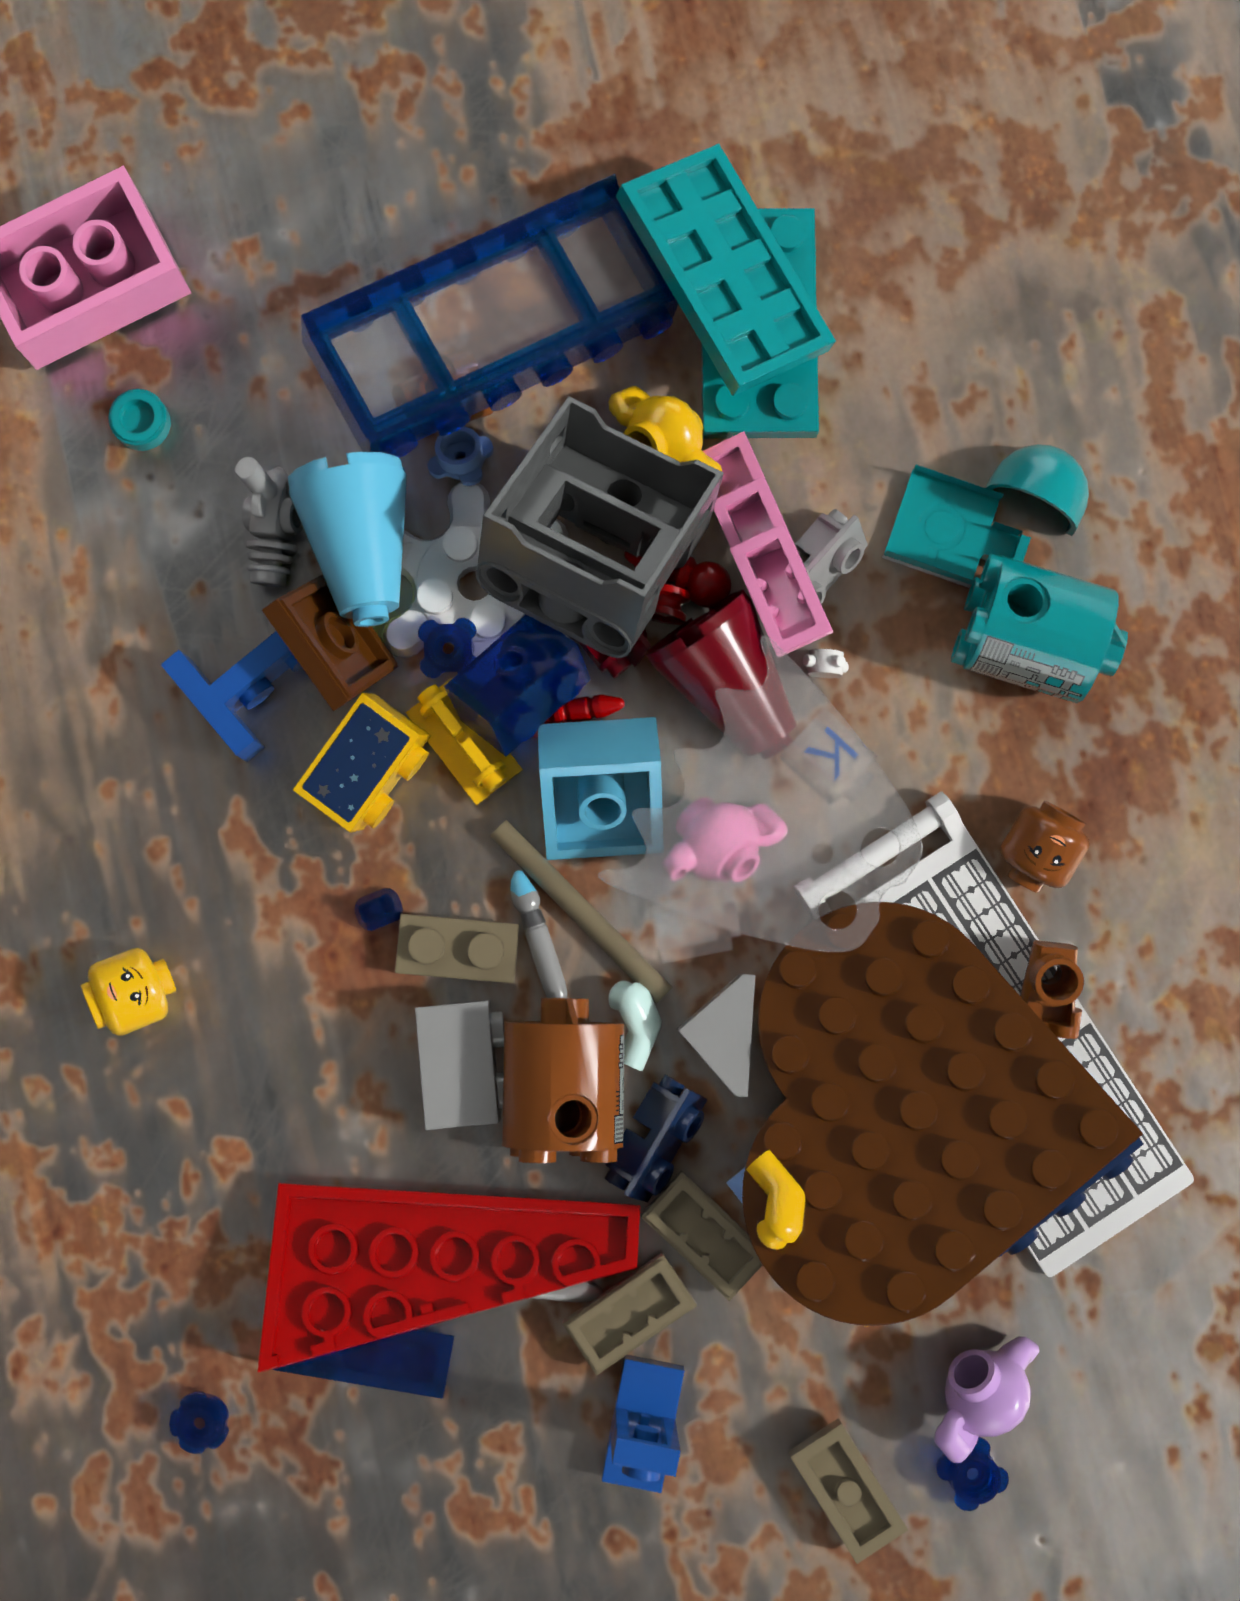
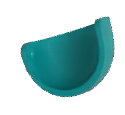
M1041 444L1025 446L1012 452L1001 461L985 487L990 490L997 487L1012 488L1045 501L1068 519L1070 523L1066 534L1070 536L1078 528L1086 511L1089 497L1087 478L1075 458L1060 448Z

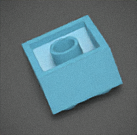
M656 717L538 724L539 774L547 860L664 853L661 757Z

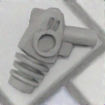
M244 457L237 463L235 472L250 489L253 496L247 497L244 501L242 520L244 527L253 536L260 539L246 540L247 548L259 551L247 553L249 560L258 562V564H250L247 567L248 571L251 572L250 583L262 586L285 587L286 576L291 571L288 568L281 567V564H291L293 557L282 555V553H295L297 546L283 542L295 540V534H299L303 530L289 495L288 475L285 470L279 467L265 472L254 458Z

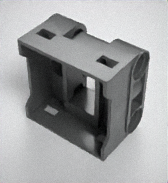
M568 396L483 515L476 570L477 581L489 595L602 654L615 658L625 657L629 654L655 613L660 591L672 571L682 568L686 564L708 529L724 473L699 460L679 462L607 426L594 408ZM561 516L575 523L576 527L598 537L604 543L615 546L635 557L639 555L642 559L633 571L550 529L557 517Z

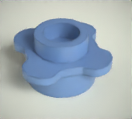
M455 426L448 428L436 439V456L430 458L427 463L429 473L437 479L447 476L460 480L465 486L475 485L483 478L481 468L485 459L493 454V444L489 438L485 436L479 437L474 430L468 427ZM466 456L464 459L456 460L458 457Z

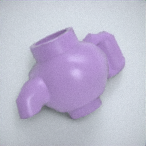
M1018 1336L1004 1344L998 1351L967 1350L959 1354L952 1361L948 1370L945 1387V1403L948 1412L937 1427L934 1436L936 1445L951 1462L962 1463L974 1449L979 1436L997 1437L1011 1431L1024 1420L1031 1400V1388L1025 1374V1369L1039 1353V1346L1029 1338Z

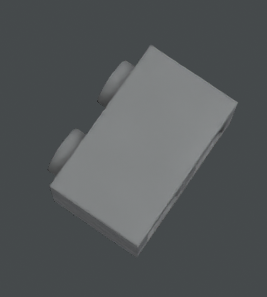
M491 1000L415 1008L425 1130L499 1123L501 1120L500 1109L503 1108L504 1072H497L495 1048H504L503 1012H492Z

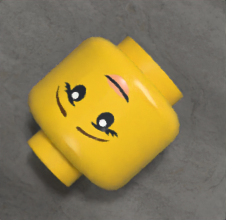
M131 948L92 964L88 969V982L80 985L97 1029L107 1026L110 1032L118 1036L128 1034L165 1018L168 1013L166 995L176 992L174 981L165 960L162 958L152 962L149 955L140 948Z

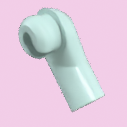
M623 980L617 982L611 988L608 1001L612 1009L620 1012L628 1029L624 1039V1064L643 1071L661 1029L662 1020L650 991L640 983L635 982L632 984L629 981Z

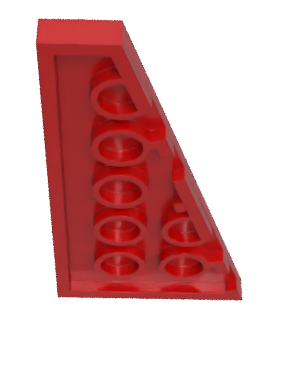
M278 1183L257 1373L636 1269L638 1262L640 1205Z

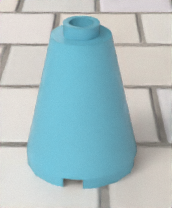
M382 452L346 453L348 465L328 468L326 457L313 460L296 468L288 476L289 495L340 616L353 619L355 626L369 627L383 624L389 620L388 613L399 608L407 487V474L404 467H402V461L397 456Z

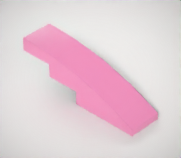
M743 431L703 450L707 456L721 465L722 472L724 473L715 502L714 512L777 657L779 658L834 633L745 432Z

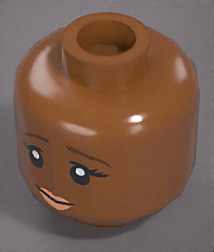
M1044 801L1040 808L1035 806L1024 808L1019 813L1000 847L1001 856L1012 866L1007 876L1036 893H1039L1044 884L1053 888L1065 887L1090 846L1088 837L1082 832L1086 823L1047 801Z

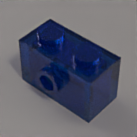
M525 614L451 679L444 688L460 720L506 757L518 745L530 739L539 727L560 707L573 700L591 678L577 643L563 633Z

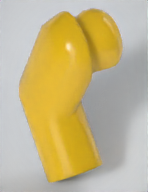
M768 1150L751 1163L746 1170L768 1196L765 1219L757 1225L758 1237L766 1247L779 1250L783 1249L787 1243L795 1242L803 1230L805 1193L775 1155Z

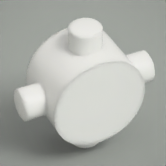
M809 650V654L804 655L802 660L803 665L807 666V674L812 677L840 678L849 668V664L844 658V652L839 650Z

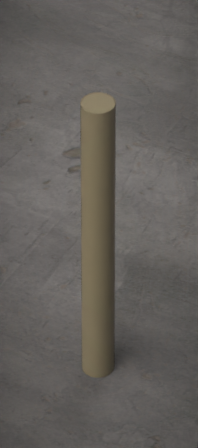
M507 820L490 835L634 982L642 984L650 991L655 1003H658L672 989V986Z

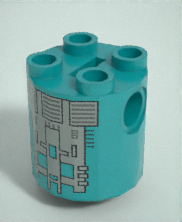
M990 554L988 556L981 578L975 577V582L969 589L964 610L971 612L972 616L967 630L961 629L957 636L951 655L952 663L962 665L963 669L1076 704L1084 700L1092 688L1098 673L1110 677L1116 673L1124 656L1128 640V632L1119 629L1116 624L1119 607V595L1116 590L1003 555Z

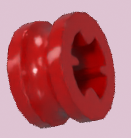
M664 584L660 591L655 613L650 620L671 625L685 624L687 615L682 611V606L690 602L691 593L680 587Z

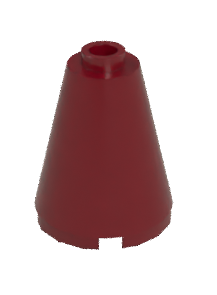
M741 589L725 597L718 606L708 608L710 611L694 620L690 618L685 624L678 626L648 650L649 653L646 656L652 663L651 665L746 756L750 757L760 753L761 757L765 760L778 754L793 742L789 733L797 724L752 600Z

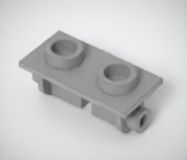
M833 509L828 515L820 514L817 520L795 543L797 550L808 557L803 564L821 604L825 599L826 592L842 574L851 572L859 564L864 550L868 546L859 518L853 515L848 520L845 515L836 509Z

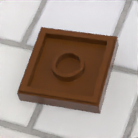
M323 574L277 598L262 609L267 619L333 712L399 667L372 626L358 627L353 624V619L340 616Z

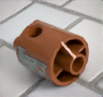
M541 998V1021L504 1022L502 1146L510 1148V1156L519 1157V1162L554 1163L556 1162V1151H569L571 1156H580V1161L616 1162L617 1149L623 1148L624 1023L589 1022V998ZM569 1101L572 1110L570 1119L565 1125L557 1128L555 1123L556 1112L562 1104Z

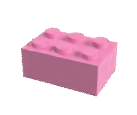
M124 165L0 226V318L15 347L36 370L192 293L146 203Z

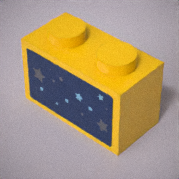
M361 693L296 784L293 791L350 833L364 830L366 825L374 829L393 806L394 800L388 795L400 778L403 777L409 781L425 762L429 752L423 746L431 735L376 694Z

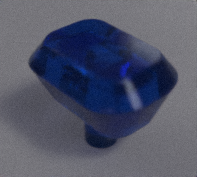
M383 888L359 898L355 903L354 911L360 926L365 930L373 931L398 921L403 913V906L398 894L393 889Z

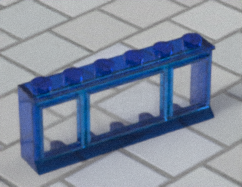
M616 173L301 315L302 344L362 452H382L401 458L417 447L418 440L435 432H438L440 436L452 434L464 427L470 421V416L488 407L492 411L502 410L516 402L522 396V391L539 383L543 387L555 385L572 373L574 366L589 359H592L594 363L603 362L617 354L623 348V343L642 335L643 339H651L663 333L672 325L673 317L679 304L616 198L619 191Z

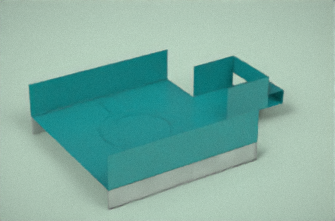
M916 464L911 472L882 558L969 588L975 582L973 578L980 559L987 560L990 554L1024 561L1031 537L1022 535L1023 531L998 522H994L992 525L999 501L1004 494Z

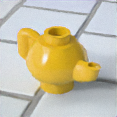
M630 386L609 397V411L621 425L627 427L623 434L679 462L699 460L722 472L721 465L701 450L703 423L699 415L686 402L674 396L650 397L637 386Z

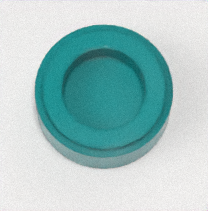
M132 389L120 394L113 401L108 414L109 426L113 434L123 445L136 451H147L159 446L168 436L171 427V418L166 406L158 396L144 389Z

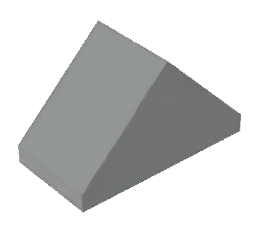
M738 974L677 1028L679 1033L730 1092L739 1097H748L755 975Z

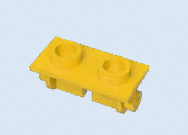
M450 678L440 687L433 684L425 689L417 697L419 703L405 712L412 722L431 735L427 742L476 806L523 771L453 678Z

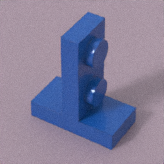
M277 631L213 683L210 682L195 662L180 650L160 664L234 754L246 762L262 751L265 746L236 712L243 706L249 710L263 702L275 689L272 682L289 668L292 672L302 669Z
M632 1355L624 1356L602 1470V1482L662 1493L665 1475L676 1477L681 1450L675 1419L684 1377V1366Z

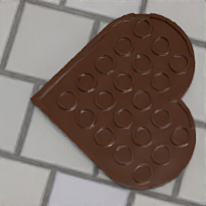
M892 902L858 903L839 908L817 918L801 929L782 949L768 973L759 1006V1035L769 1072L786 1100L765 1121L750 1149L742 1188L744 1219L753 1248L769 1275L794 1300L826 1318L854 1325L881 1326L905 1322L937 1308L1143 1135L1140 1129L980 950L961 931L935 914L906 904ZM768 1150L775 1155L805 1193L803 1230L795 1242L787 1243L783 1249L779 1250L766 1247L758 1237L757 1225L765 1219L768 1196L746 1170L751 1163Z

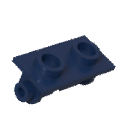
M666 1074L659 1084L653 1082L633 1117L651 1130L645 1139L630 1129L625 1130L623 1134V1148L617 1149L616 1162L605 1164L609 1171L604 1179L619 1189L624 1190V1195L648 1203L652 1195L656 1196L661 1193L670 1181L674 1171V1165L671 1162L682 1143H688L699 1131L704 1120V1112L701 1110L708 1099L685 1088L683 1084Z

